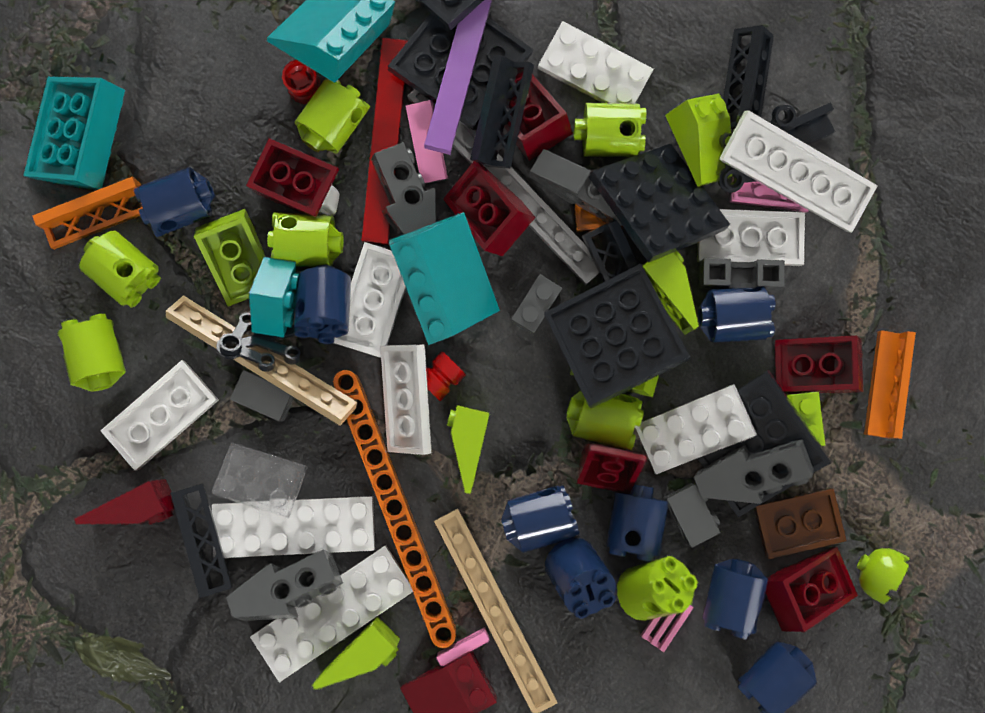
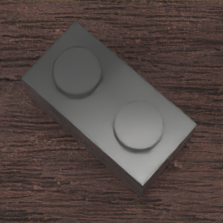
M539 274L512 317L511 323L533 336L545 318L544 313L550 310L562 287Z
M243 370L230 400L277 421H284L295 397L253 371Z
M690 483L662 497L664 501H668V509L687 546L692 548L720 534L717 527L720 525V521L713 510L709 512L705 504L708 498L701 497L696 484Z

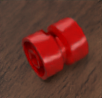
M298 60L289 62L283 69L282 80L290 96L300 104H307L321 85L317 72Z
M443 351L432 360V368L426 367L427 389L439 401L450 392V384L457 385L466 376Z

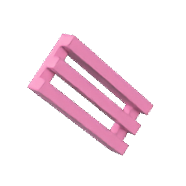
M689 605L684 612L680 613L661 643L659 642L660 638L676 614L668 615L654 637H651L650 633L661 617L651 619L640 636L662 652H665L694 607Z
M483 627L439 651L437 660L440 665L445 666L489 642V634L486 628Z

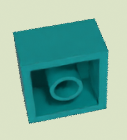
M263 258L249 292L251 328L253 333L284 337L287 327H292L299 274L296 273V262Z

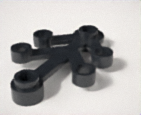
M778 105L772 112L770 123L778 128L792 125L796 119L795 109L790 105ZM780 111H783L785 114L782 120L778 118ZM744 112L738 114L736 118L737 124ZM732 133L721 135L719 144L722 148L725 149V139L728 136L731 137ZM726 163L725 168L721 170L718 176L720 188L730 193L738 191L744 183L756 181ZM730 174H732L734 176V180L732 183L729 184L727 182V177Z
M251 313L241 314L239 323L233 333L223 335L217 342V352L221 357L225 359L242 357L258 363V368L264 372L271 371L274 368V356L269 353L261 354L249 348L258 346L284 356V361L291 365L298 363L300 360V350L297 347L286 346L276 342L277 340L295 336L294 325L291 328L287 327L284 337L254 333L253 336L243 338L246 331L252 330L251 322H243L245 320L251 321ZM288 354H295L296 356L291 357ZM263 361H269L270 363H269V364H264V363H262V362H263Z

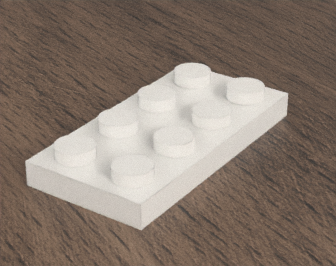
M563 21L538 65L539 70L602 103L635 104L653 71V68Z
M719 209L730 223V226L723 232L697 242V262H700L703 258L731 259V262L738 263L754 262L761 259L785 260V265L802 266L804 265L805 212Z
M364 242L351 281L349 331L347 335L335 338V344L381 358L380 346L388 345L406 289L392 250Z
M424 345L380 346L387 452L419 455L430 454L431 437Z
M181 360L100 431L135 471H138L219 399L186 361Z
M735 384L641 422L640 426L635 425L655 474L756 436L755 429Z

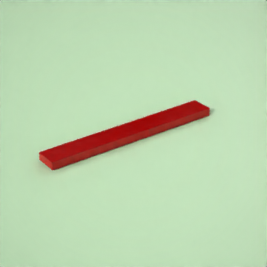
M382 38L362 243L388 245L390 224L382 211L390 203L371 158L374 153L399 144L405 82L389 72L388 65L408 40Z

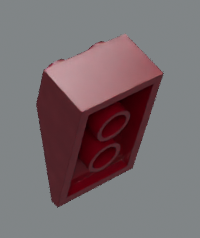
M523 71L516 75V83L522 79ZM533 74L516 146L528 161L539 156L543 149L548 150L573 134L567 113ZM516 95L510 100V109L516 105ZM510 121L504 126L507 132L510 131Z
M269 138L246 186L256 194L273 202L316 217L339 168Z
M473 161L443 199L455 215L462 212L465 213L472 235L482 249L503 256L536 218L521 199L486 167Z
M857 335L775 340L776 381L784 393L863 392L862 340Z
M585 444L580 458L577 484L629 494L646 463L647 456L631 453L626 449L606 448L601 444Z
M166 479L148 481L75 518L74 521L76 524H139L147 521L150 525L156 522L160 523L174 516L172 511L175 508L170 494L172 491Z
M837 546L775 572L767 578L768 583L765 591L780 628L785 632H806L858 596Z
M473 651L445 666L438 665L400 687L413 713H479L497 703L496 693Z

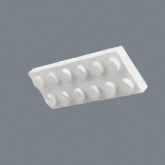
M744 111L719 158L720 161L846 232L851 233L877 188L876 184L750 111Z
M373 496L212 504V515L224 558L313 554L323 549L329 553L375 550ZM213 547V558H214L215 555H216L215 547Z
M386 545L340 575L343 584L337 586L335 592L326 596H316L312 598V602L307 606L295 607L298 618L275 619L250 636L279 682L413 592L407 576Z

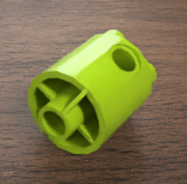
M325 78L294 123L298 128L302 142L317 153L328 150L338 154L370 109V106L359 98L361 94L353 86L347 85L345 88L339 80L334 83Z
M586 103L584 118L574 120V140H583L584 156H636L645 150V135H641V126L646 123V108H640V104ZM620 125L628 127L629 136L621 134Z
M273 213L272 226L274 231L268 232L267 239L268 247H273L271 258L296 262V267L313 268L319 265L332 266L333 261L343 252L344 235L343 232H339L335 228L333 215H317L313 217L308 214Z
M115 230L109 231L101 237H93L84 247L83 251L85 253L79 264L80 270L120 305H128L131 308L135 307L141 301V295L148 288H154L161 279L157 275L159 271L158 266Z
M106 314L93 315L89 317V321L80 323L78 320H68L61 323L62 329L57 334L63 345V357L70 385L90 392L101 391L112 387L126 373L120 346L113 330L114 323L112 320L107 319Z
M579 391L571 397L566 418L574 437L623 450H632L636 438L633 431L635 425L640 426L644 411L641 410V400L625 394H620L598 406L590 408L582 391Z
M668 556L626 569L620 575L617 584V596L621 607L627 615L636 620H649L684 612L692 603L694 590L697 588V580L694 575L690 574L682 562L672 556Z

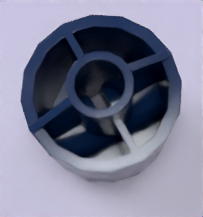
M191 167L134 188L135 196L143 207L139 209L141 219L146 225L151 224L156 237L212 216L211 202L215 198L213 188L207 178L194 171Z
M319 265L300 272L296 291L294 334L296 336L317 338L320 343L331 344L334 343L335 338L348 334L351 278L346 273L329 265Z
M764 287L708 290L706 298L698 307L699 326L710 342L765 340L767 337H773L775 326L774 322L771 321V311L775 310L774 295H768Z
M634 484L631 494L615 492L606 546L610 547L609 553L625 556L628 552L636 553L637 559L653 561L655 556H660L668 501L654 499V488ZM631 530H635L641 535L640 544L630 541L629 533Z
M557 485L507 500L501 518L507 540L522 551V553L579 535L576 520L573 519L571 510H573L571 500L566 493L564 485L560 487Z
M581 538L567 539L555 545L548 553L545 561V572L568 610L574 613L577 618L583 619L590 614L597 613L604 607L613 605L616 600L614 595L616 591L615 580L588 541Z
M733 558L714 565L706 606L702 619L705 620V627L720 631L721 628L732 630L731 635L748 639V636L756 633L758 616L762 609L768 579L755 564Z
M776 641L755 661L748 672L738 678L740 684L737 687L749 700L754 697L761 704L757 708L761 713H784L789 707L794 704L796 705L817 684L812 661L797 646Z

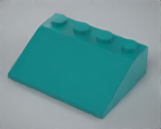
M306 0L267 37V42L335 83L390 25L395 1Z
M48 77L23 176L83 189H102L125 90L102 78Z
M464 212L388 240L428 345L454 336L500 311Z

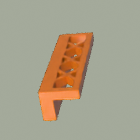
M133 177L127 178L33 215L36 226L44 229L51 249H57L140 216L139 209L143 207L131 211L126 209L125 206L128 199L135 196L134 188L141 186V183ZM108 206L118 208L113 219L105 220L100 218L104 208ZM85 215L92 217L93 220L89 228L81 230L76 227L80 217ZM60 225L69 227L65 237L56 241L52 228Z
M878 331L864 435L902 439L916 332L894 333Z

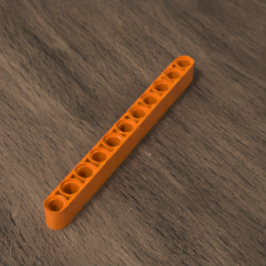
M342 370L334 377V388L354 401L360 400L363 404V410L360 414L354 415L351 413L347 418L349 427L431 640L437 647L447 648L455 641L456 626L361 381L355 373ZM349 375L353 378L354 383L349 390H344L341 387V380ZM366 424L373 429V434L368 440L361 438L359 433L360 428ZM374 449L379 450L383 456L381 463L378 465L371 463L369 460V454ZM383 474L389 475L392 479V486L389 489H383L379 485V478ZM395 499L402 504V511L399 514H393L389 511L388 504L390 500ZM407 525L411 528L412 535L409 539H402L398 535L399 526ZM412 550L418 551L422 557L421 562L418 564L409 562L407 558L408 552ZM420 576H427L430 578L432 585L428 589H422L418 586L417 579ZM435 601L440 604L442 610L438 614H431L427 610V604ZM441 627H446L451 631V636L448 639H440L436 631Z

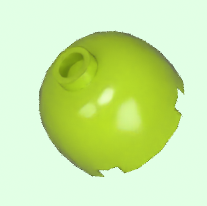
M889 548L876 549L869 556L863 554L856 566L860 570L858 576L860 587L872 599L885 604L890 600V597L886 595L889 590L896 591L901 584L909 566L906 561L910 560V558Z

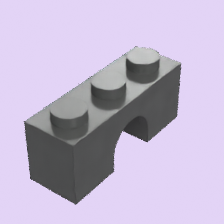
M703 258L698 263V289L764 287L767 291H777L784 287L785 260L758 259L754 262L738 263L731 262V259Z

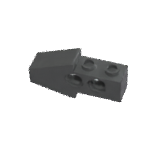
M403 142L374 153L371 161L390 203L389 206L384 208L382 213L398 237L436 223L435 189L432 188L424 191L425 182L422 175L416 173L413 166L415 160L412 151L409 148L406 149ZM394 170H403L406 174V179H397L394 175ZM404 194H413L416 198V204H408L404 199Z
M543 149L530 170L529 177L571 205H578L606 223L618 220L589 179L591 173L589 169Z
M799 440L749 455L746 445L741 446L698 470L694 479L702 498L760 504L764 498L763 491L769 494L781 490L783 485L790 483L793 486L805 484L813 476L814 470L803 440ZM782 463L787 466L789 471L785 474H780L775 471L774 465ZM750 471L758 472L762 479L760 481H752L747 473Z
M323 549L284 569L273 564L265 566L228 595L226 599L232 617L242 621L298 618L295 607L307 606L312 602V598L319 595L326 596L335 592L336 587L343 584L333 555ZM310 575H314L313 584L307 587V578ZM289 586V595L283 599L282 592Z

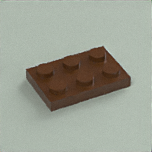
M834 488L767 502L754 508L767 559L847 541Z

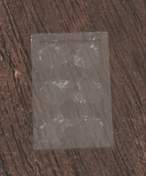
M231 443L211 493L289 518L308 467L294 461Z

